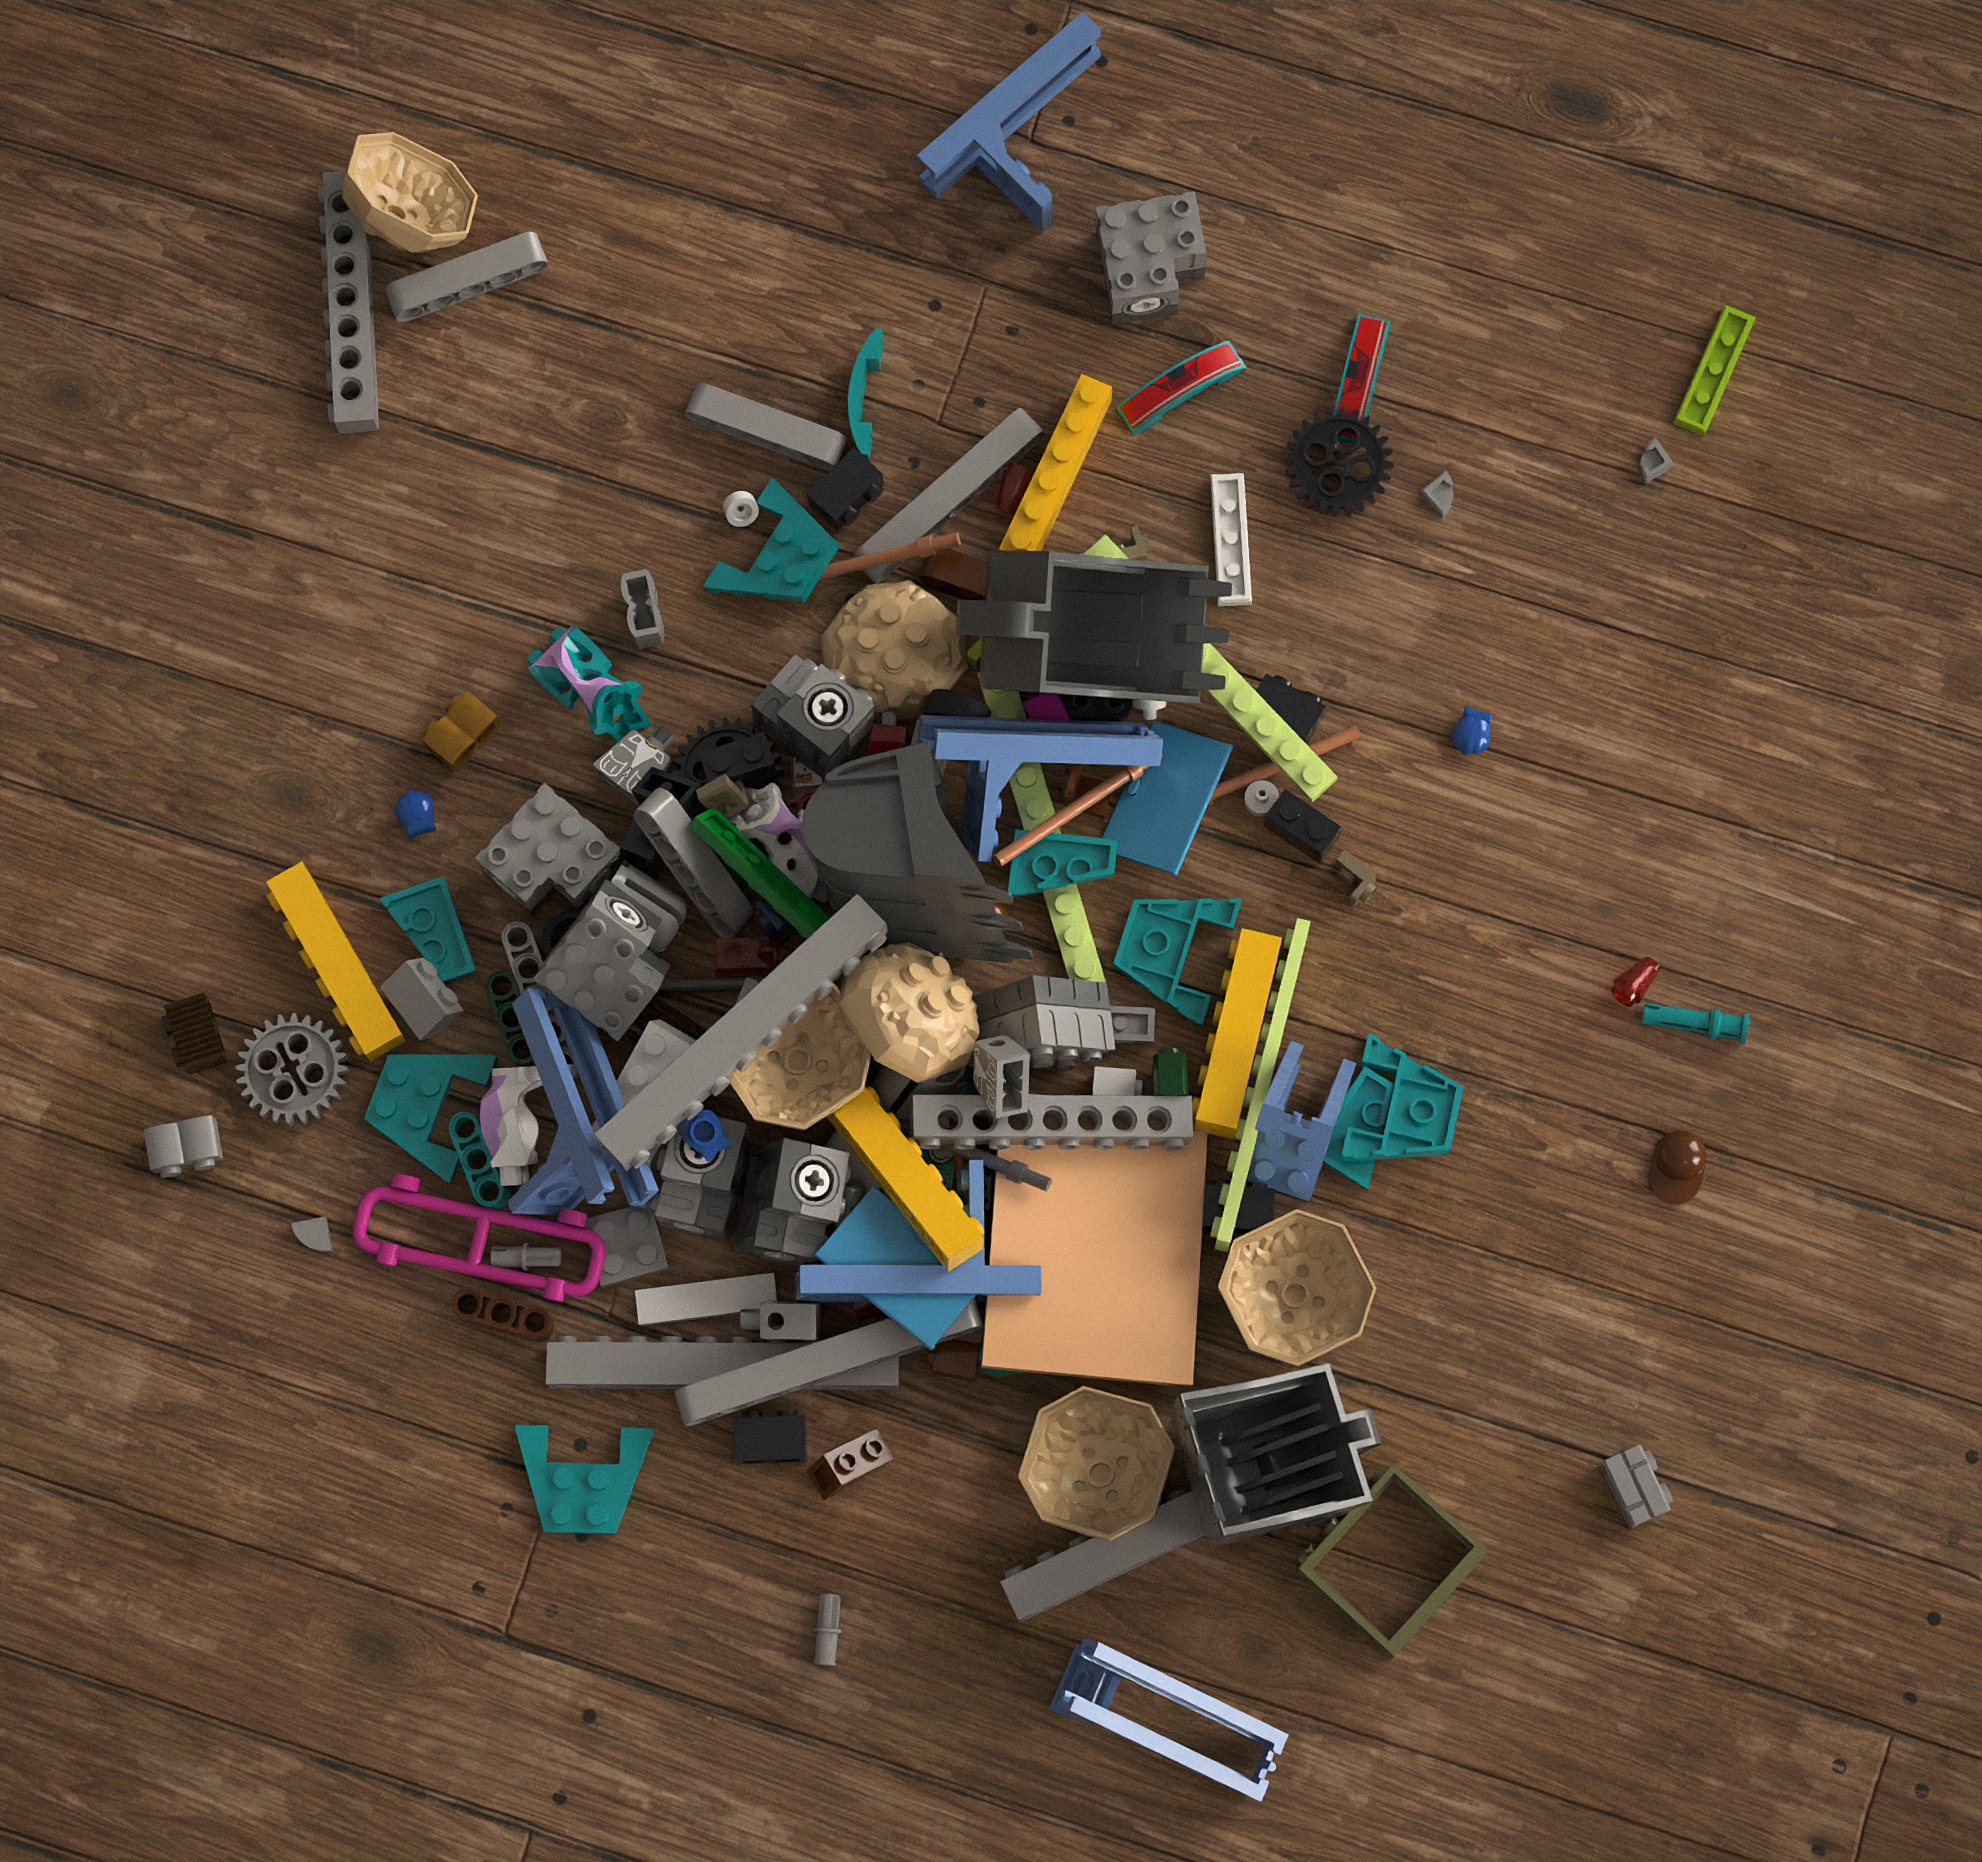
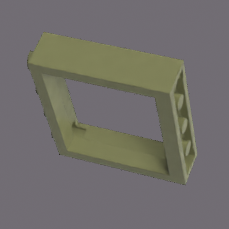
M1394 1463L1388 1470L1382 1466L1368 1481L1373 1485L1370 1489L1373 1501L1350 1511L1341 1522L1336 1518L1333 1519L1321 1533L1325 1537L1324 1541L1317 1548L1311 1544L1297 1559L1302 1564L1297 1572L1391 1659L1395 1657L1490 1551ZM1393 1483L1469 1553L1389 1640L1313 1569L1386 1488Z

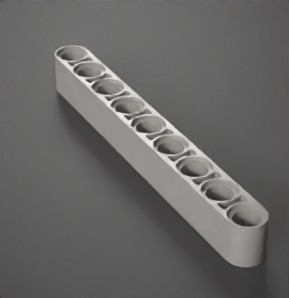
M975 1297L936 1344L984 1327ZM888 1318L682 1387L674 1391V1395L684 1426H692L927 1347L894 1320Z

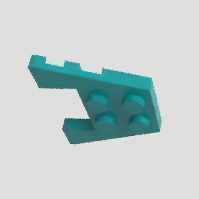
M771 478L756 503L760 509L781 518V521L748 573H744L719 561L703 585L708 592L712 594L729 592L733 593L734 596L746 597L747 594L760 595L765 599L805 603L839 548L837 542L775 479Z
M1242 899L1134 900L1113 967L1196 1026L1202 1027L1212 996L1179 986L1178 982L1198 921L1233 931Z
M1368 1033L1360 1067L1366 1066L1369 1069L1396 1075L1384 1133L1380 1135L1347 1127L1340 1161L1449 1155L1463 1086L1427 1065L1421 1066L1407 1058L1406 1053L1396 1047L1395 1049L1388 1047L1380 1042V1038Z
M388 1054L364 1119L446 1183L452 1184L460 1163L456 1151L430 1143V1138L453 1078L457 1077L488 1088L492 1077V1069H495L498 1058L494 1055Z
M516 1425V1434L543 1531L545 1533L616 1535L638 1472H640L644 1462L646 1451L654 1436V1429L621 1427L619 1464L547 1463L549 1427L546 1425Z

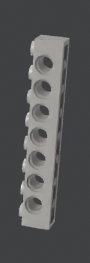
M345 171L323 173V185H318L319 202L325 208V215L319 217L321 235L326 236V246L321 247V260L323 267L327 266L328 276L322 278V289L324 298L329 299V308L324 309L323 312L325 328L330 329V340H325V353L327 360H331L332 371L326 372L328 391H333V402L328 403V418L330 423L335 424L339 434L379 431L370 234L363 230L357 217L350 209L343 213L336 212L338 207L346 204L343 199L342 186ZM342 236H352L351 240L345 244L337 243ZM343 267H354L349 274H339ZM347 297L355 298L351 305H340L341 301ZM348 328L357 329L355 334L350 337L341 336ZM350 359L358 360V363L353 368H343L346 361ZM353 390L359 391V395L355 399H344L348 392Z
M913 1095L909 1102L910 1137L919 1144L920 1149L926 1150L938 1149L940 1144H954V1148L960 1150L973 1149L975 1144L989 1145V1148L994 1150L1008 1149L1010 1145H1024V1148L1028 1150L1043 1149L1045 1145H1059V1149L1062 1150L1078 1149L1080 1145H1093V1148L1097 1150L1113 1149L1114 1145H1128V1149L1131 1150L1148 1149L1149 1145H1163L1165 1150L1183 1149L1184 1145H1188L1193 1138L1192 1096L1028 1095V1112L995 1119L981 1095ZM942 1116L950 1117L955 1123V1128L952 1130L941 1128L938 1124V1118ZM978 1116L986 1118L989 1121L990 1128L987 1130L976 1128L973 1118ZM1019 1117L1024 1122L1025 1128L1023 1130H1014L1008 1124V1118ZM1079 1117L1091 1119L1094 1129H1082L1077 1119ZM1043 1118H1055L1059 1123V1129H1047L1043 1124ZM1112 1118H1124L1128 1123L1129 1129L1125 1131L1118 1130L1113 1125ZM1147 1118H1158L1163 1124V1130L1156 1131L1151 1129L1147 1123Z

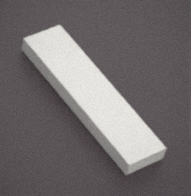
M1244 473L1210 475L1216 581L1232 583V595L1229 597H1217L1218 606L1252 605Z
M774 1273L635 1290L639 1326L740 1314L741 1309H760V1303L763 1301H778Z

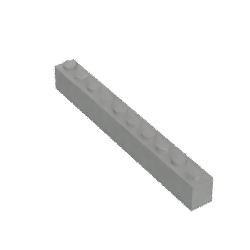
M856 894L594 1134L598 1142L626 1172L632 1166L635 1169L639 1168L650 1157L651 1154L648 1151L658 1142L662 1145L669 1141L677 1132L675 1127L684 1118L691 1120L704 1107L702 1102L709 1095L717 1096L729 1085L730 1081L728 1078L737 1070L740 1072L746 1070L755 1061L756 1056L754 1054L764 1045L769 1048L777 1042L783 1034L780 1031L790 1021L795 1024L802 1019L809 1010L806 1006L816 997L821 1000L827 996L835 986L833 982L842 973L845 976L852 973L861 963L859 958L866 951L874 952L887 939L885 936L888 932L887 924Z
M557 1336L556 1342H547L546 1385L549 1388L680 1389L822 1341V1338L818 1337L816 1340L801 1339V1343H787V1339H766V1343H752L751 1337H732L731 1343H717L716 1337H697L696 1343L682 1342V1337L675 1336L661 1337V1342H647V1337L642 1336L626 1337V1342H612V1337L593 1336L591 1337V1342H577V1337ZM900 1357L801 1390H900Z

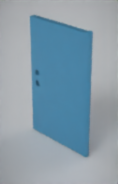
M1154 721L1150 730L1163 739V758L1161 759L1160 766H1150L1143 771V776L1132 783L1129 781L1126 783L1102 838L1118 840L1116 856L1177 876L1233 749V745Z
M873 1186L820 1250L814 1254L825 1265H942L933 1252L927 1248L926 1243L904 1217L896 1204ZM864 1294L863 1296L932 1351L935 1348V1344L976 1295Z

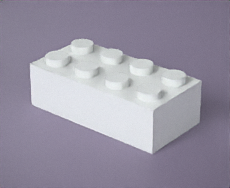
M660 1019L649 1021L616 1081L625 1105L696 1040ZM597 1120L592 1125L594 1134L600 1129ZM597 1140L598 1146L601 1150L602 1145ZM668 1141L662 1145L658 1142L648 1151L651 1155L647 1161L652 1174L657 1167L661 1150H666L668 1147Z

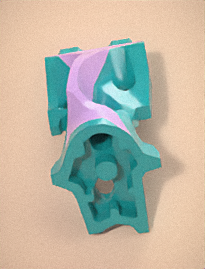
M572 625L568 630L557 627L550 634L549 642L552 646L545 653H542L540 650H534L526 658V662L530 667L528 669L539 686L560 704L571 710L574 707L575 701L580 697L586 706L589 728L595 735L607 732L619 742L632 730L637 731L640 728H648L652 724L637 702V696L641 693L643 687L637 682L631 680L622 682L611 676L608 672L612 667L611 662L576 626ZM586 657H592L591 661L583 662ZM565 689H570V690H569L568 692H566V693H563V692L561 691V690H565ZM613 715H620L618 721H613Z

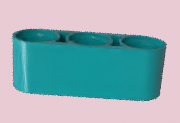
M469 1112L457 1113L450 1120L449 1133L474 1198L484 1207L502 1210L511 1199V1190L509 1186H501L500 1167L491 1166L492 1155L483 1138L480 1119ZM467 1122H474L475 1129L473 1134L467 1138H462L461 1128ZM485 1153L487 1155L485 1166L478 1170L474 1169V1158L478 1154ZM491 1185H498V1197L493 1201H487L485 1198L486 1190Z

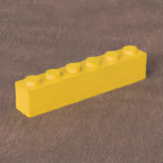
M1081 374L999 550H1042L1110 406L1112 386Z
M301 861L266 881L271 890L270 893L266 894L268 900L276 912L281 909L288 919L282 923L292 941L298 938L304 949L299 951V954L308 969L315 967L321 978L315 981L325 998L332 996L337 1007L333 1008L332 1011L342 1027L347 1024L354 1035L348 1039L358 1056L365 1054L371 1062L406 1042L405 1037L304 863Z
M1242 928L1240 938H1232L1228 958L1234 960L1232 971H1224L1220 990L1226 991L1224 1002L1217 1001L1213 1021L1218 1022L1219 1025L1216 1034L1209 1033L1205 1053L1211 1054L1209 1066H1201L1197 1085L1204 1087L1201 1098L1194 1097L1192 1103V1118L1196 1119L1195 1131L1235 1140L1282 937Z
M871 1086L864 1087V1092L827 1116V1119L893 1203L896 1204L944 1268L950 1272L983 1250L984 1229L974 1216L969 1218L963 1211V1203L956 1192L953 1190L948 1192L941 1183L943 1181L942 1176L933 1164L927 1165L921 1158L922 1152L917 1143L911 1137L906 1139L900 1131L901 1125L895 1115L890 1111L886 1113L879 1105L881 1101L876 1091Z

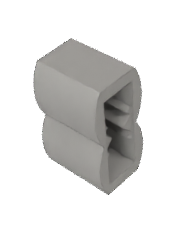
M647 569L624 573L621 578V592L627 608V623L635 645L639 649L662 645L665 631L658 609V595L651 574Z
M212 1115L144 1129L150 1170L155 1174L160 1173L162 1178L180 1175L181 1169L194 1166V1169L198 1171L215 1167V1162L223 1160L217 1120Z

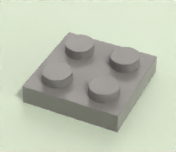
M651 1201L646 1202L643 1206H631L586 1219V1229L596 1232L602 1238L605 1245V1260L599 1280L602 1288L670 1270L657 1220L654 1216V1211L651 1210Z

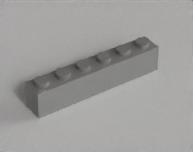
M1180 1489L1164 1497L1166 1503L1158 1507L1154 1518L1111 1541L1095 1537L1089 1539L1088 1536L1082 1535L1068 1543L1070 1549L1057 1554L1056 1550L1053 1549L1036 1558L1038 1564L1026 1570L1022 1564L1005 1572L1006 1579L1000 1581V1584L1018 1623L1206 1535L1200 1518L1201 1511L1198 1502L1195 1501L1193 1491L1185 1493L1184 1489Z

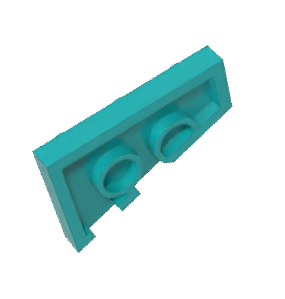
M1015 829L1014 841L1030 830ZM1050 833L1011 860L1008 892L1013 898L1113 877L1118 840Z
M444 876L379 898L426 961H429L436 968L437 975L444 984L477 973Z
M1364 1066L1344 1098L1323 1164L1367 1192L1375 1160L1340 1161L1347 1127L1382 1134L1394 1084Z

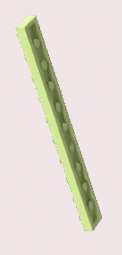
M1106 534L1083 554L1129 559ZM1210 643L1203 644L1202 673L1226 677L1225 689L1205 691L1311 802L1315 801L1337 781L1338 777Z
M981 689L986 706L992 711L990 718L1026 719L1018 691ZM1021 762L1009 779L1023 830H1032L1053 816L1055 811L1040 762ZM1060 828L1056 829L1052 833L1061 834ZM1077 884L1042 891L1068 979L1106 982Z
M1297 918L1295 929H1287L1283 948L1289 949L1287 961L1281 959L1279 961L1275 980L1281 981L1279 992H1271L1267 1011L1273 1012L1271 1024H1263L1259 1043L1265 1044L1263 1056L1257 1054L1255 1056L1251 1075L1257 1076L1255 1088L1248 1086L1243 1107L1249 1108L1247 1120L1239 1119L1235 1139L1241 1140L1239 1152L1231 1151L1227 1171L1232 1172L1233 1175L1230 1185L1223 1183L1218 1203L1225 1205L1222 1217L1215 1216L1210 1236L1217 1238L1215 1249L1227 1253L1258 1135V1130H1255L1262 1104L1269 1091L1311 921Z

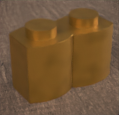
M469 691L462 696H455L446 707V711H448L446 715L439 721L435 719L430 722L423 732L424 738L422 741L425 748L454 772H457L468 762L476 750L492 736L501 724L499 717Z

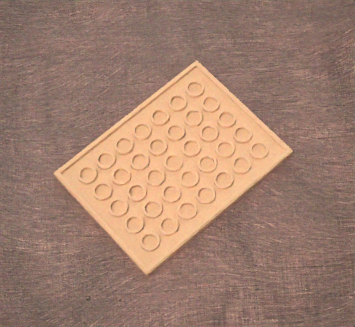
M1019 1117L1008 1118V1124L1014 1130H1023L1025 1128L1024 1122ZM1079 1117L1077 1119L1082 1129H1094L1091 1119L1087 1117ZM1043 1118V1124L1047 1129H1059V1123L1055 1118ZM1112 1118L1113 1125L1118 1130L1125 1131L1129 1129L1128 1123L1124 1118ZM1147 1118V1123L1151 1129L1156 1131L1163 1130V1124L1158 1118ZM1193 1118V1138L1188 1145H1184V1148L1179 1150H1165L1163 1145H1149V1148L1144 1150L1128 1149V1145H1114L1115 1147L1109 1150H1097L1093 1148V1145H1080V1148L1074 1150L1059 1149V1145H1045V1148L1038 1150L1025 1149L1024 1145H1010L1008 1149L997 1150L996 1156L1010 1162L1017 1160L1027 1164L1029 1170L1051 1178L1052 1182L1046 1192L1024 1182L1017 1184L1007 1180L1006 1175L995 1171L988 1265H1041L1042 1294L1040 1296L986 1295L981 1368L1189 1388L1193 1386L1208 1133L1194 1130L1195 1118Z

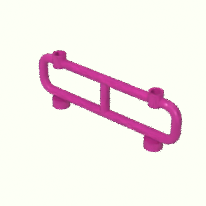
M398 1173L393 1174L390 1187H376L367 1191L358 1204L353 1224V1237L355 1243L362 1251L377 1256L375 1262L378 1264L396 1267L397 1260L518 1285L544 1291L542 1298L563 1303L564 1296L582 1297L589 1294L596 1288L601 1277L605 1260V1245L602 1238L596 1232L584 1228L587 1214L579 1211L560 1208L557 1222L512 1214L506 1211L418 1193L420 1179ZM379 1200H385L476 1219L467 1260L371 1240L366 1232L373 1205ZM490 1223L587 1243L591 1247L592 1255L586 1278L580 1283H571L561 1279L481 1264Z

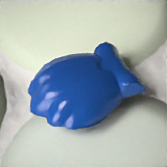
M1464 706L1463 716L1458 720L1451 732V740L1455 748L1460 749L1464 755L1471 753L1479 754L1481 751L1486 750L1490 742L1489 723L1493 715Z
M408 790L404 796L398 798L394 807L395 814L399 822L406 828L408 839L423 833L436 831L433 823L434 805L430 795L425 794L423 791L415 792Z
M702 1109L691 1120L686 1119L681 1124L683 1140L693 1149L701 1152L706 1161H710L720 1150L731 1144L728 1138L724 1136L718 1117L711 1110Z

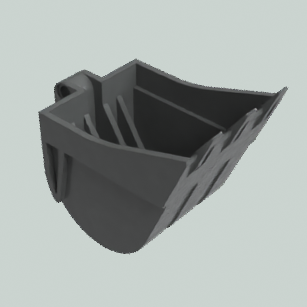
M993 550L989 551L987 558L985 600H958L956 635L982 637L980 689L1200 703V690H1223L1226 684V677L1223 675L1202 673L1203 644L1228 643L1229 640L1228 629L1205 626L1207 597L1231 596L1232 583L1208 580L1209 566L1100 557L1052 551Z
M927 742L855 759L835 768L825 776L826 781L815 791L805 808L802 832L834 914L858 894L887 924L888 932L885 934L887 939L881 945L882 947H887L889 944L896 945L910 942L924 950L942 952L945 954V957L1011 963L1013 962L1012 958H1033L1030 949L1006 941L1003 931L1021 932L1023 930L1020 921L996 913L993 903H1012V895L1009 892L985 883L982 874L961 843L958 827L946 796L942 773L937 759L932 757Z
M1329 1363L1268 1378L1181 1393L1177 1396L1174 1402L1176 1412L1171 1423L1180 1452L1185 1459V1469L1195 1501L1198 1502L1201 1511L1200 1518L1209 1546H1221L1255 1538L1304 1522L1306 1528H1311L1373 1501L1358 1455L1382 1444L1371 1409L1345 1414Z

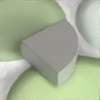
M1656 437L1647 444L1640 459L1639 470L1645 485L1674 467L1673 461Z
M1446 470L1420 491V496L1441 519L1450 510L1454 497L1453 482Z
M325 1216L291 1223L296 1237L305 1246L318 1252H333L328 1220Z

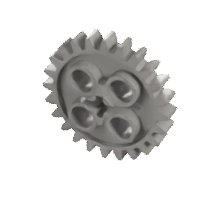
M292 1013L290 1022L286 1023L282 1015H278V1025L273 1026L268 1020H265L266 1031L261 1032L259 1029L254 1028L253 1032L257 1039L255 1041L244 1040L250 1049L248 1052H238L239 1057L245 1061V1064H239L235 1066V1069L245 1074V1076L240 1077L236 1082L239 1086H248L241 1095L244 1099L253 1098L249 1104L253 1110L262 1106L260 1111L262 1118L266 1119L273 1112L272 1117L275 1124H279L283 1116H285L288 1125L293 1126L295 1117L299 1116L305 1125L308 1121V1114L312 1113L317 1119H320L319 1108L324 1107L329 1111L332 1110L328 1102L330 1098L341 1100V1096L337 1093L336 1088L347 1087V1083L340 1078V1075L348 1074L350 1070L346 1066L340 1065V1063L345 1062L349 1058L346 1053H337L344 1044L341 1040L331 1042L336 1033L333 1029L323 1033L325 1028L323 1021L320 1020L312 1026V1018L310 1015H306L302 1023H300L296 1013ZM297 1040H307L308 1047L303 1053L295 1054L292 1052V1046ZM279 1043L284 1045L290 1060L297 1066L296 1071L308 1090L306 1096L302 1095L296 1080L290 1075L289 1067L277 1048ZM268 1056H276V1066L271 1070H263L261 1067L263 1060ZM322 1069L324 1071L322 1080L317 1083L308 1082V1075L312 1070ZM285 1085L293 1086V1093L288 1099L279 1100L277 1098V1093L281 1087Z

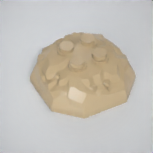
M394 132L358 135L342 180L343 199L357 217L363 230L370 235H378L400 250L429 252L437 248L455 245L465 239L469 233L478 197L477 193L452 161Z
M911 580L863 585L841 608L837 616L821 635L824 666L829 670L831 667L837 669L847 679L846 683L854 690L860 688L870 695L874 705V721L877 724H882V712H894L898 722L920 719V715L924 714L932 690L938 688L951 690L968 669L965 635H956L957 615Z
M910 942L896 945L889 944L887 947L880 948L859 958L861 961L859 966L849 975L845 976L843 974L839 1003L875 1061L917 1083L963 1068L969 1063L975 1041L979 1036L978 1015L976 1013L977 1005L972 1000L973 992L970 990V987H967L963 978L952 974L949 963L943 957L935 956L929 950H924Z
M836 985L823 999L819 1000L816 997L806 1006L809 1010L802 1019L795 1024L790 1021L780 1031L783 1034L777 1042L769 1048L764 1045L754 1054L756 1056L755 1061L743 1072L737 1070L728 1078L731 1086L755 1121L805 1130L864 1092L872 1054L839 1003L840 991Z
M1296 1209L1233 1240L1218 1290L1249 1351L1299 1367L1361 1336L1376 1286L1345 1225Z
M1082 1386L1038 1411L1018 1478L1042 1522L1086 1536L1111 1541L1156 1516L1176 1449L1151 1404Z

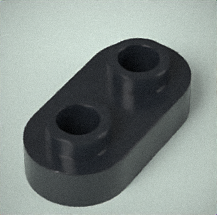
M1065 694L1064 709L1071 719L1077 721L1121 722L1129 716L1132 700L1117 698L1121 701V705L1111 707L1108 702L1113 698ZM1078 697H1084L1087 703L1084 706H1078L1074 701Z

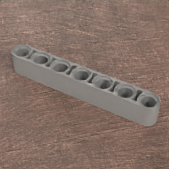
M1022 408L1015 410L855 552L852 558L915 543L917 538L929 535L933 537L1041 441L1045 431ZM907 559L863 569V571L875 584H878Z

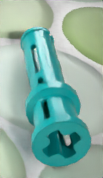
M1645 1002L1641 1024L1707 1034L1706 1036L1711 1040H1715L1717 1037L1738 1040L1739 1044L1745 1045L1749 1026V1014L1744 1013L1742 1016L1724 1014L1720 1012V1009L1711 1010L1710 1013Z

